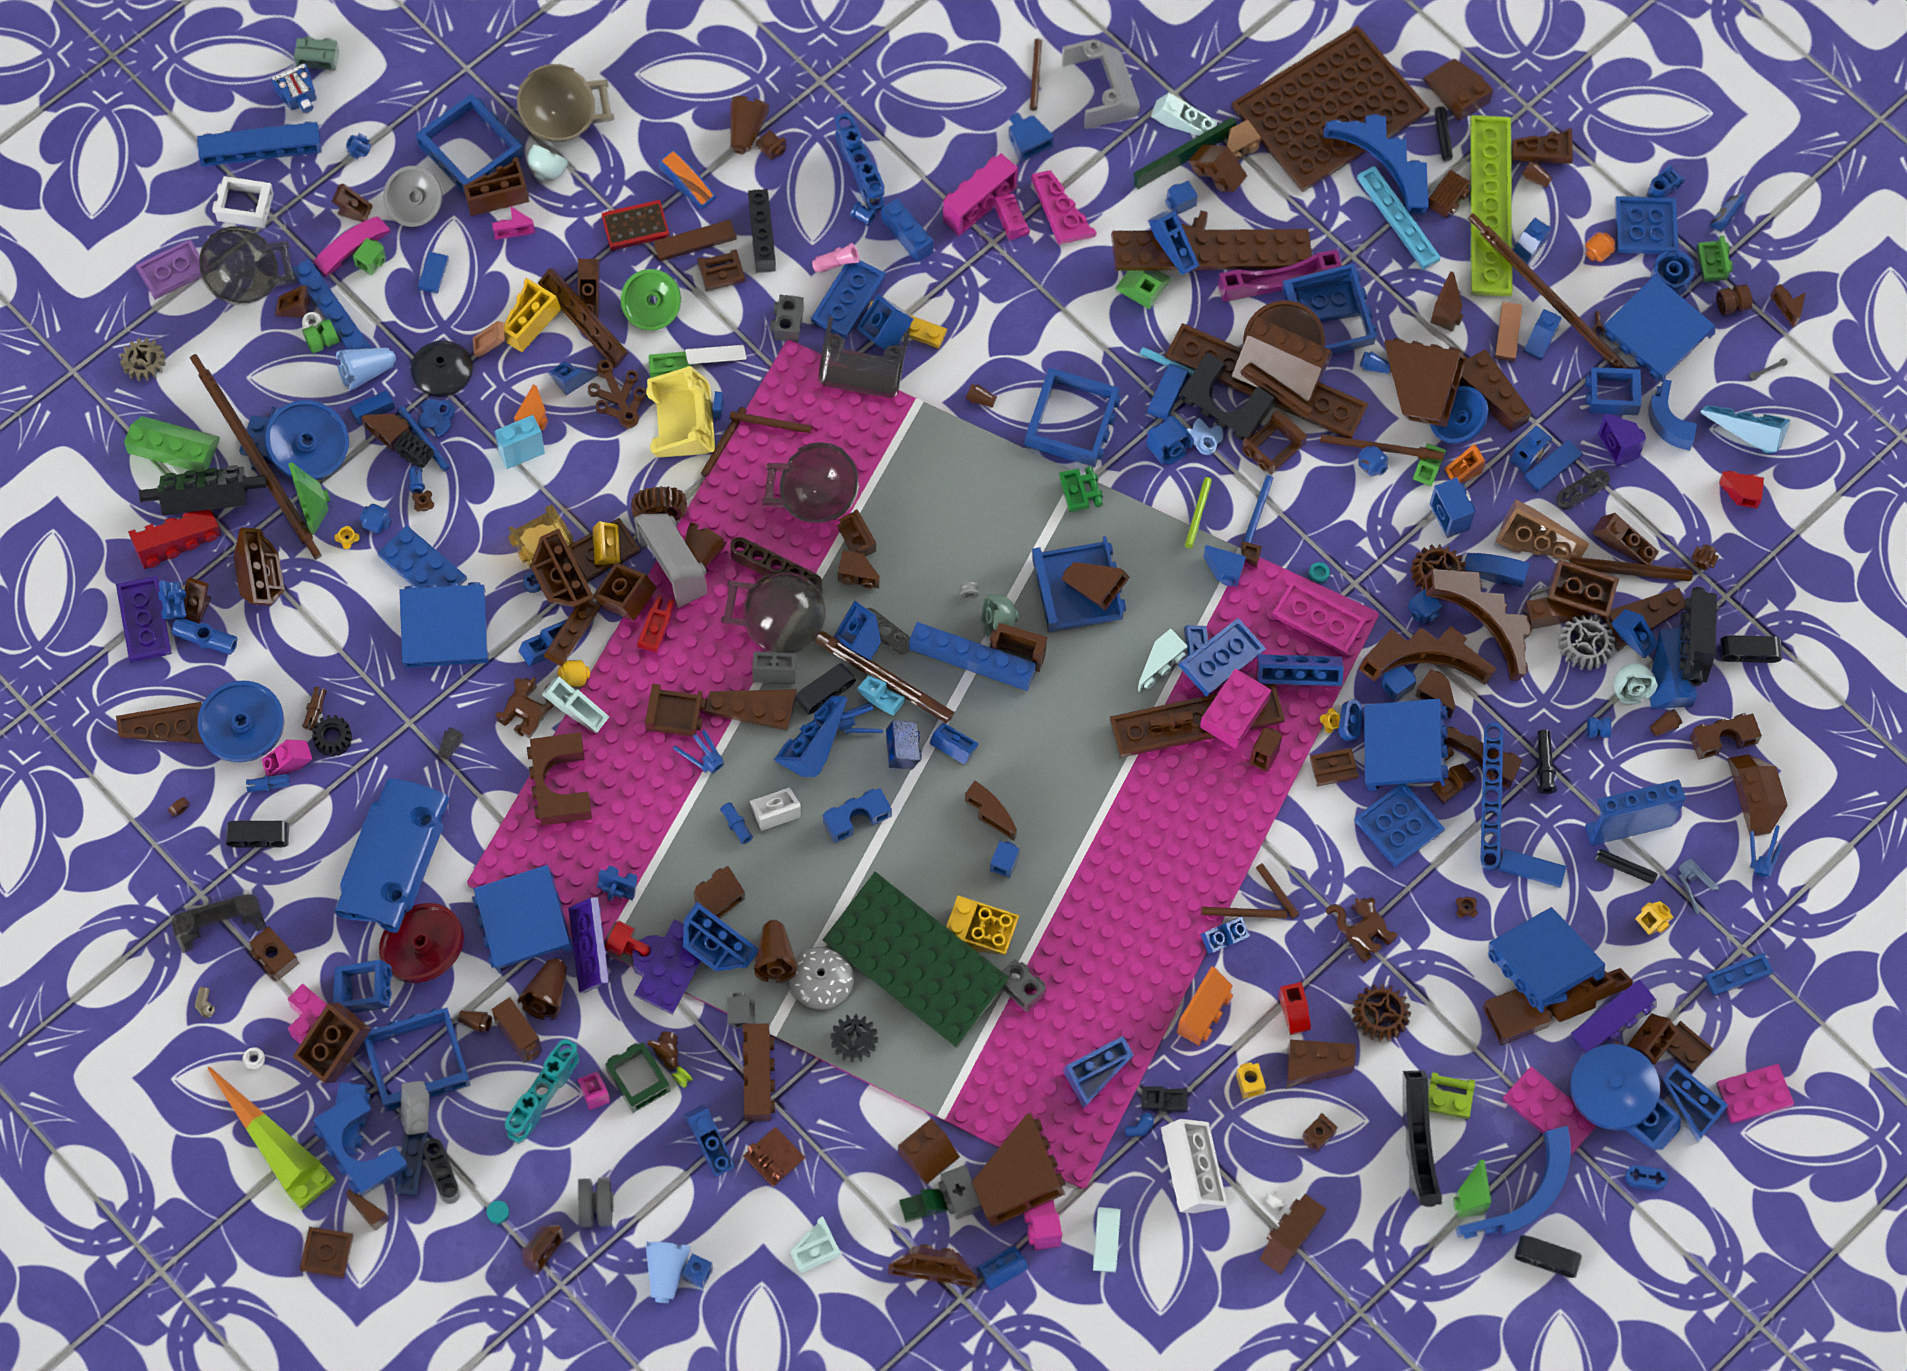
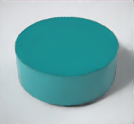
M1314 563L1309 569V579L1317 584H1323L1328 580L1330 570L1324 563Z
M494 1201L487 1207L486 1212L490 1222L502 1224L509 1218V1208L503 1201Z

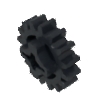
M855 1014L854 1019L846 1015V1021L839 1019V1026H833L835 1033L830 1035V1039L834 1040L831 1042V1046L836 1048V1055L842 1053V1060L850 1057L853 1063L855 1058L858 1057L861 1062L863 1055L868 1058L870 1057L869 1050H876L874 1044L878 1043V1037H875L877 1029H872V1021L866 1023L865 1016L859 1020L858 1014ZM859 1027L865 1029L866 1032H863ZM854 1031H856L857 1038L853 1045L852 1037L854 1036ZM842 1044L846 1045L849 1048V1050L844 1048Z

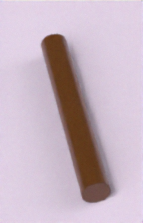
M1259 864L1256 867L1257 871L1292 919L1297 918L1300 915L1264 864Z

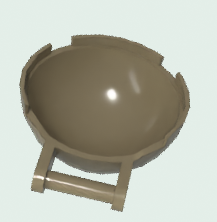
M562 64L540 66L531 71L519 86L517 109L520 119L533 135L542 140L550 142L572 140L584 133L590 124L614 120V114L611 113L607 93L608 81L586 82L583 76L574 71L575 68ZM599 89L603 114L594 115L595 99L592 90Z

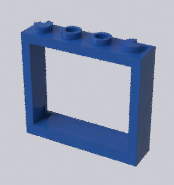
M472 93L415 134L417 145L463 193L464 185L484 174L486 176L496 171L497 167H504L512 163V159L516 157L519 160L524 156L523 144L520 139L514 138L509 128L498 121L496 114L493 111L489 112L484 102L480 98H476ZM471 109H474L510 149L473 176L467 178L431 138Z
M1354 263L1285 280L1282 285L1285 300L1297 302L1294 291L1349 278L1366 336L1326 345L1325 348L1330 349L1332 355L1374 345L1375 339L1378 336L1376 325L1371 323L1370 318H1373L1371 308L1366 306L1365 300H1367L1365 288H1361L1359 283L1361 281V274L1355 269Z
M1049 368L1025 436L1024 447L1095 467L1097 460H1101L1104 454V449H1102L1103 442L1107 443L1110 431H1107L1109 425L1113 426L1116 414L1113 413L1114 409L1120 406L1122 396H1119L1120 388ZM1054 383L1110 398L1092 451L1037 435Z
M447 1007L438 1010L434 1008L430 1013L423 1015L414 1014L404 1021L395 1020L381 1028L372 1027L373 1030L365 1038V1045L386 1112L401 1107V1091L391 1095L387 1094L373 1044L445 1022L460 1073L426 1083L425 1086L429 1093V1099L471 1086Z

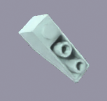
M1170 93L1156 101L1151 115L1152 118L1168 127L1198 136L1217 124V121Z
M1169 629L1155 641L1139 681V692L1145 688L1147 690L1151 688L1159 676L1164 677L1167 675L1175 663L1180 664L1187 657L1188 646L1172 629Z

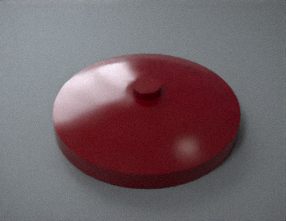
M436 903L414 905L410 911L405 913L397 933L383 931L379 943L380 959L391 965L392 976L399 981L423 983L433 980L445 973L459 957L464 943L463 927L456 915L443 905Z

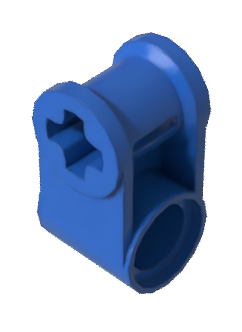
M1669 165L1652 179L1647 196L1665 198L1679 189L1686 179L1683 176L1680 177L1673 170L1674 167Z

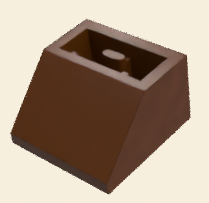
M727 865L723 869H717L712 874V878L707 882L702 881L695 887L694 900L695 903L698 902L720 919L745 900V891Z

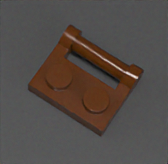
M737 249L731 250L727 254L706 259L703 257L697 258L706 291L745 282ZM733 261V263L724 264L712 268H706L707 266Z

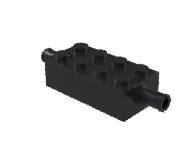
M231 465L225 469L208 468L205 471L199 472L189 470L182 474L166 473L160 476L157 488L139 489L140 503L159 500L162 515L246 505L248 490L266 488L265 475L246 477L244 466L238 467L237 465Z
M1694 587L1690 598L1685 600L1684 610L1686 612H1682L1680 618V625H1683V627H1681L1679 639L1683 640V642L1680 643L1679 655H1682L1679 660L1678 670H1682V679L1689 680L1692 686H1700L1702 682L1707 683L1716 653L1717 594L1705 592L1703 587Z

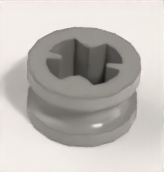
M965 582L961 584V597L964 599L978 597V583Z

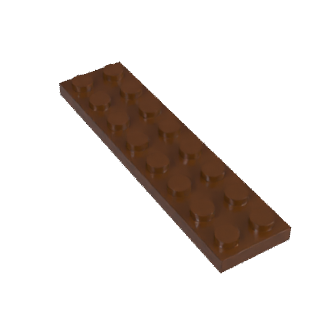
M1263 684L1271 689L1270 699L1249 730L1285 722L1275 684ZM1217 694L1110 716L1109 720L1119 757L1123 758L1216 738L1200 728L1203 715ZM1192 710L1193 723L1175 725V728H1170L1169 726L1151 730L1149 716L1168 714V711L1175 713Z

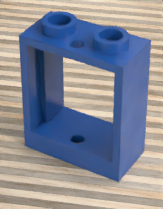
M1591 368L1589 375H1586L1585 387H1589V393H1586L1585 400L1586 405H1589V413L1639 414L1642 406L1641 369ZM1627 379H1630V401L1597 399V380L1628 381Z
M374 960L334 967L333 1003H341L352 1013L390 1008V999L392 997L390 989L392 978L391 965L382 960ZM375 972L374 997L352 1000L353 975Z

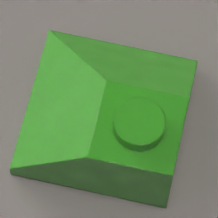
M1485 1159L1477 1163L1459 1188L1456 1197H1453L1454 1210H1458L1459 1217L1485 1215L1491 1204Z

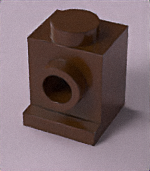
M1321 1113L1303 1132V1141L1310 1149L1314 1148L1319 1152L1336 1134L1338 1127ZM1319 1129L1323 1134L1318 1135L1315 1130Z

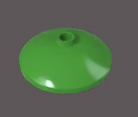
M656 269L641 270L633 274L623 286L621 292L623 313L634 326L640 329H662L672 323L679 313L681 307L680 289L675 280L663 271ZM653 296L657 297V302L655 304L651 301V298Z

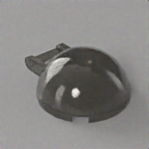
M243 226L222 228L210 235L209 239L202 246L199 258L201 279L209 292L226 303L233 305L256 303L269 295L275 286L297 282V276L293 274L288 252L290 248L289 242L267 244L263 237L255 233L256 230ZM275 251H280L286 276L278 277Z
M824 442L810 443L798 448V452L789 458L788 463H766L768 473L765 498L762 499V505L785 507L792 516L804 522L822 524L836 520L848 511L857 497L859 476L855 463L845 450L834 444ZM776 472H782L780 480L781 498H773Z
M778 571L763 576L754 584L728 580L727 586L729 591L725 613L721 617V622L744 626L754 643L764 650L780 653L799 652L812 641L814 642L822 631L826 618L824 598L816 585L803 575L790 571ZM737 589L748 590L743 603V619L732 618Z

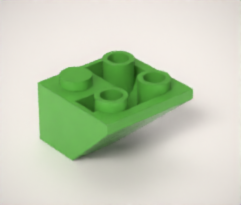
M1159 270L1127 271L1115 290L1150 310L1171 281V277Z

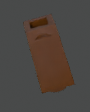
M578 259V297L599 319L600 259Z
M1616 513L1601 516L1592 531L1605 545L1640 564L1651 565L1659 553L1653 545Z

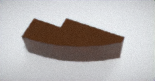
M974 780L965 793V802L979 810V820L1014 841L1017 836V829L1005 807L988 789Z

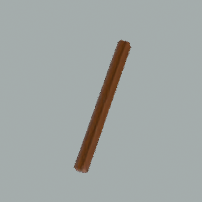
M1570 557L1569 563L1597 572L1691 581L1693 578V570L1686 568Z

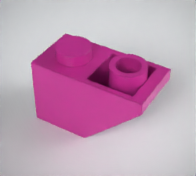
M286 739L262 759L266 775L275 776L300 770L312 760L307 741Z

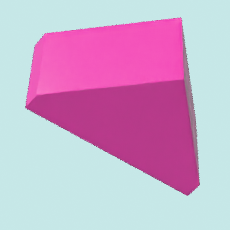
M598 1071L577 1079L589 1110L610 1103L608 1091Z

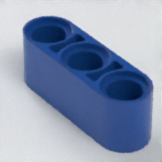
M1172 363L1168 365L1150 402L1148 414L1162 420H1166L1170 416L1187 380L1189 370Z

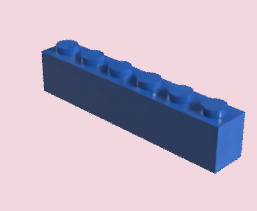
M307 121L302 124H285L277 127L266 126L260 129L248 128L243 131H225L217 134L206 133L197 136L198 156L201 167L322 153L318 122Z
M919 622L916 623L909 640V650L1025 691L1029 690L1035 675L1036 663Z

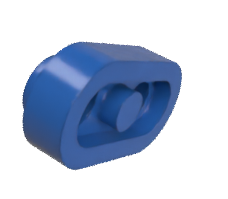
M1355 699L1344 702L1341 708L1339 734L1345 741L1357 739L1361 731L1363 708L1360 702Z

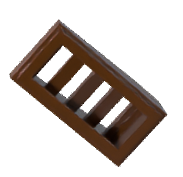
M349 1189L346 1192L348 1200L374 1230H378L389 1221L386 1212L359 1194H354L352 1190Z

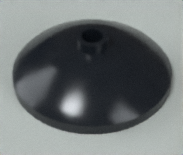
M447 340L433 341L424 345L417 351L411 363V374L416 386L424 393L436 397L451 396L461 391L469 383L473 372L472 360L466 349L455 342ZM439 360H443V361H444V362L441 363V364L437 363Z

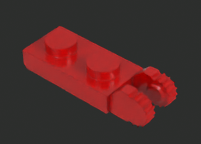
M657 596L647 616L637 647L658 653L674 609V599L668 601L666 610L663 611L660 610L663 596Z

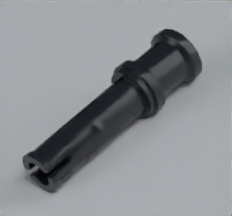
M1543 729L1537 732L1539 752L1537 775L1539 776L1540 783L1538 792L1541 794H1552L1557 791V786L1554 782L1556 770L1552 764L1551 731Z

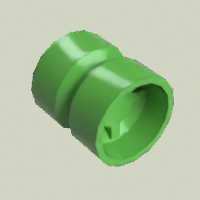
M329 318L319 322L317 327L312 325L302 330L312 354L323 350L325 345L331 347L339 343L338 336Z

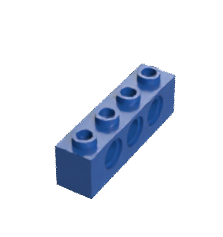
M1257 654L1256 676L1257 682L1261 684L1343 685L1344 665L1342 657Z

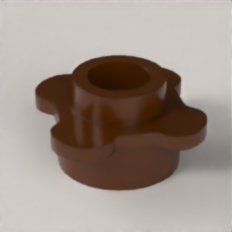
M426 490L424 493L416 492L412 495V499L415 501V511L425 512L434 507L431 491Z
M1459 897L1456 899L1455 903L1458 905L1456 915L1459 918L1464 916L1474 918L1477 916V900L1474 897Z

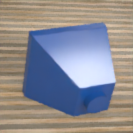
M854 600L833 637L852 651L871 660L881 643L877 617Z

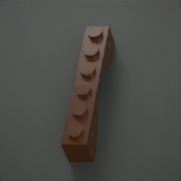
M1447 727L1448 737L1444 738V745L1459 749L1468 754L1483 768L1484 743L1475 736H1467L1460 733L1454 727ZM1490 750L1487 756L1490 759H1496L1499 753L1496 750ZM1503 751L1502 786L1509 789L1522 763V759L1511 752L1506 753ZM1495 771L1487 773L1490 780H1496L1499 776Z

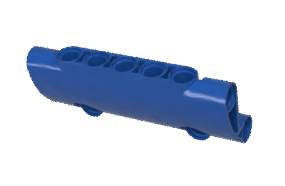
M391 778L386 780L379 800L374 801L369 809L340 883L341 895L334 910L337 916L348 920L373 921L386 931L393 933L399 931L405 913L414 906V901L444 826L441 821L450 800L446 794L410 781Z

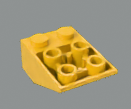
M957 895L946 927L978 952L1006 955L1019 915Z

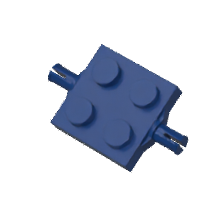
M272 406L269 417L251 415L246 429L266 461L270 459L265 447V433L270 419L280 409L279 407L275 408V406ZM240 446V454L248 456L243 447ZM252 464L251 469L253 471H257L255 466Z

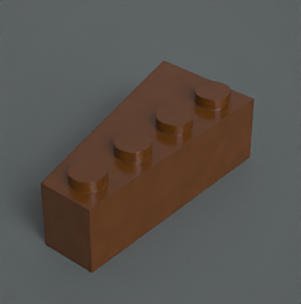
M1484 349L1466 359L1459 386H1468L1478 390L1487 401L1488 411L1510 432L1527 424L1531 410L1487 350Z
M769 1023L743 1024L745 1122L771 1121V1114H775V1100H771V1093H775V1079H771V1071H775V1058H770V1051L775 1050L774 1037H770Z

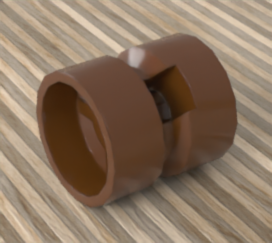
M1747 284L1734 286L1733 289H1721L1716 292L1717 306L1723 316L1733 314L1736 309L1739 312L1752 309L1753 300Z

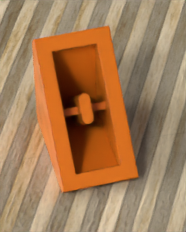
M1473 444L1444 469L1450 479L1457 477L1459 482L1462 483L1482 474L1486 461L1476 444Z

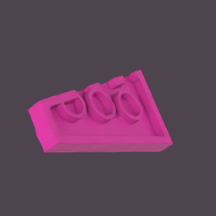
M1051 170L1032 174V183L1058 245L1096 236L1097 232L1095 229L1089 226L1084 214H1080L1075 207V202L1066 195L1064 187Z

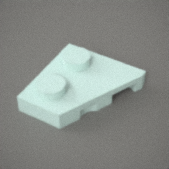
M823 1217L817 1220L816 1226L810 1232L808 1231L803 1236L802 1241L796 1244L790 1251L800 1274L841 1256Z

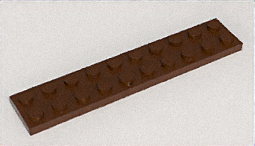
M1309 229L1184 230L1199 264L1193 270L1279 269L1312 257ZM1152 230L1112 231L1111 239L1115 271L1178 270L1156 240Z
M1184 323L1181 324L1165 358L1196 370L1208 352L1227 365V368L1217 382L1248 396H1251L1256 387L1232 377L1242 348ZM1319 382L1308 405L1313 409L1308 418L1302 417L1279 400L1276 401L1274 407L1345 438L1352 439L1369 403Z

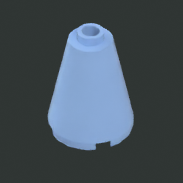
M388 348L347 349L336 353V360L340 359L341 364L337 365L338 372L344 386H349L348 390H353L393 368L396 362L394 352Z
M646 1242L651 1297L655 1298V1302L669 1303V1299H674L691 1246H677L674 1243Z

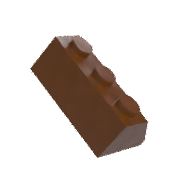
M1559 559L1553 568L1549 582L1548 599L1608 618L1619 578Z

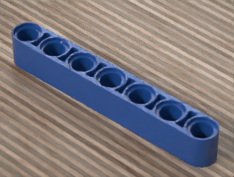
M1495 722L1487 724L1484 729L1480 859L1481 866L1486 871H1494L1500 865L1503 728ZM1491 729H1497L1500 735L1497 738H1491L1488 736V732ZM1490 750H1496L1499 756L1496 759H1490L1487 753ZM1495 771L1499 776L1496 780H1489L1486 777L1487 773ZM1489 792H1495L1498 798L1491 802L1486 799V795ZM1494 813L1498 818L1495 822L1490 823L1486 821V815ZM1493 834L1497 837V841L1493 844H1488L1485 841V837ZM1489 855L1494 856L1496 863L1487 865L1484 862L1485 857Z

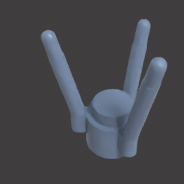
M1689 859L1678 868L1681 872L1678 877L1683 882L1692 907L1698 915L1700 912L1687 879L1694 881L1699 877L1711 890H1719L1720 888L1696 865L1693 859Z

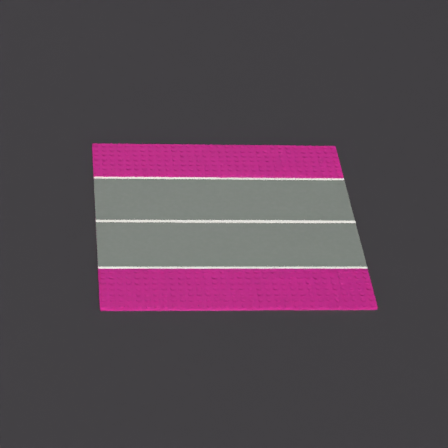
M787 340L747 406L745 414L812 426L811 434L740 421L709 476H706L688 506L687 513L681 518L676 527L683 540H685L688 526L692 522L699 525L697 529L707 528L727 542L726 546L706 568L707 574L704 576L708 593L680 608L676 606L675 601L671 619L658 653L637 647L647 616L657 596H663V602L660 606V610L663 611L666 610L670 599L675 600L672 583L656 560L648 577L657 589L635 621L625 617L622 618L590 672V678L587 679L586 684L580 689V692L605 712L609 718L600 730L594 733L566 714L553 735L581 732L585 760L564 762L553 766L546 774L545 784L551 791L558 794L588 791L592 819L541 826L540 819H535L534 806H538L537 799H533L531 786H535V779H530L529 776L470 875L467 884L471 888H476L548 865L553 873L570 937H572L568 908L588 898L598 897L601 907L600 917L604 930V942L615 921L618 922V920L635 928L632 938L638 941L650 935L665 937L674 919L684 924L685 917L695 905V887L702 881L707 882L712 878V874L717 869H723L728 865L745 891V900L721 917L720 920L757 948L759 947L762 928L765 923L770 920H777L783 923L795 959L801 953L811 948H831L822 939L875 871L944 926H947L957 895L1017 914L1019 919L1006 955L978 953L1001 971L1014 959L1019 963L1023 962L1028 966L1030 973L1035 978L1039 977L1045 983V996L1026 1012L1002 989L958 1047L953 1046L852 964L854 984L850 995L842 1004L828 1010H814L798 1002L791 992L789 980L776 983L775 979H768V982L758 979L754 973L756 956L746 968L714 971L701 961L685 994L727 1014V997H733V993H746L755 1001V1023H769L771 1036L997 1148L1003 1144L1024 1116L1031 1112L1034 1119L1039 1118L1044 1130L1041 1131L1042 1137H1047L1051 1146L1048 1149L1049 1155L1053 1154L1058 1163V1167L1055 1168L1057 1174L1061 1173L1064 1181L1085 1189L1207 953L1200 934L1221 925L1225 916L1201 915V907L1230 908L1323 726L1320 722V716L1322 714L1325 715L1328 709L1333 707L1378 619L1379 613L1259 557L1257 567L1245 561L1238 587L1223 585L1216 580L1203 558L1205 546H1212L1242 555L1241 548L1200 529L1197 531L1193 547L1186 548L1185 542L1190 528L1189 524L1097 482V485L1103 494V505L1095 507L1094 501L1089 500L1088 509L1069 513L1059 473L1071 469L792 340ZM1084 484L1085 491H1091L1089 484ZM856 509H858L876 541V552L866 556V558L880 576L879 589H866L862 585L856 584L845 585L838 581V569L842 551L850 550L837 525L840 523L839 519L854 512ZM1103 536H1106L1107 542L1111 543L1113 548L1112 562L1115 561L1117 568L1124 570L1130 577L1120 593V598L1124 599L1126 604L1123 619L1048 632L1032 561V548L1041 547V551L1046 552L1102 542ZM736 537H743L818 574L822 578V595L817 599L807 598L735 562L731 557V541ZM743 548L735 549L737 552L744 551ZM761 557L754 558L755 561H760L763 559ZM774 566V567H772V569H773V570H779V569H781V567H780V566ZM792 575L790 578H791V579H798L799 576H798V575ZM1292 580L1366 619L1364 626L1346 656L1272 617L1274 609ZM965 582L978 583L979 587L977 590L979 591V596L973 599L962 598L960 585ZM811 584L808 587L816 588L818 586L816 584ZM988 594L1003 595L1009 598L1014 604L1015 609L1018 610V621L1015 622L1013 627L1048 637L1046 655L1040 672L1035 671L1029 690L1025 691L909 650V640L916 623L919 622L989 647L991 643L990 636H987L983 630V627H987L986 621H982L983 601L985 598H989ZM855 600L877 617L881 643L878 646L877 652L872 656L871 661L954 711V716L947 725L976 741L979 745L965 764L930 745L933 732L944 722L905 699V703L894 716L873 705L872 711L854 717L856 725L852 726V728L883 729V733L846 734L845 730L839 731L838 727L827 761L822 767L820 774L815 778L801 777L774 760L784 744L790 738L794 740L801 733L800 728L815 719L814 713L808 715L795 700L788 731L705 714V711H701L700 718H703L702 730H706L724 762V765L717 772L711 774L709 771L704 773L700 767L673 749L674 746H677L703 764L702 758L706 753L694 737L646 731L645 719L652 683L660 684L661 690L698 695V691H703V698L708 699L709 691L797 689L798 693L839 663H844L856 678V682L839 695L846 696L847 698L843 712L868 703L869 701L857 691V688L868 675L815 643L818 634L822 631L832 637L834 636ZM1239 618L1266 648L1262 654L1342 657L1344 665L1342 686L1275 684L1285 722L1266 727L1277 730L1282 736L1279 753L1267 772L1249 763L1253 746L1263 728L1249 730L1237 749L1216 737L1123 758L1119 757L1109 720L1110 716L1205 696L1177 663L1171 667L1167 675L1164 677L1159 676L1151 688L1148 690L1145 688L1141 692L1138 691L1139 681L1153 645L1169 629H1172L1186 644L1184 627L1186 625L1206 626L1209 641ZM999 649V651L1033 662L1031 657ZM754 651L796 653L795 684L753 682ZM1257 658L1240 670V672L1256 681ZM1224 684L1218 687L1210 695L1218 694L1224 686ZM698 730L697 736L702 740V742L709 749V751H712L702 733V730ZM974 780L988 789L1005 807L1017 829V836L1014 841L979 820V810L965 802V793ZM790 787L800 803L801 818L760 831L749 801ZM881 788L892 808V817L872 825L866 816L857 815L850 821L853 825L854 835L834 844L823 824V814H825V811L832 807L838 808L851 798L857 799L870 789L876 790ZM728 802L732 803L739 816L744 818V824L753 835V839L746 844L740 843L739 838L734 830H730L727 819L720 811V808ZM999 841L1004 843L1008 841L1020 848L1019 857L1010 878L990 871V863ZM611 865L619 870L618 876L625 878L627 873L637 875L636 894L633 901L616 896L613 901L607 900L608 893L603 892L602 889L597 887L600 870H606ZM606 951V955L633 967L632 957L623 953L620 958ZM819 971L817 974L819 976H824L825 972ZM1011 974L1009 976L1012 980L1021 978L1018 974ZM1028 988L1025 990V993L1028 995H1033L1036 993V991L1032 988ZM855 1014H858L859 1020L865 1016L866 1023L873 1022L872 1029H877L875 1037H878V1043L874 1044L876 1046L875 1051L869 1050V1058L863 1055L861 1062L857 1057L852 1063L850 1057L842 1060V1053L839 1055L835 1054L836 1048L831 1046V1042L834 1040L830 1039V1035L835 1033L833 1026H839V1019L846 1021V1015L854 1019ZM859 1027L863 1032H866L865 1029ZM854 1031V1036L852 1037L853 1045L857 1038L856 1031ZM1124 1036L1133 1053V1057L1083 1109L1063 1072L1064 1067ZM842 1044L844 1048L849 1050V1048L846 1045Z

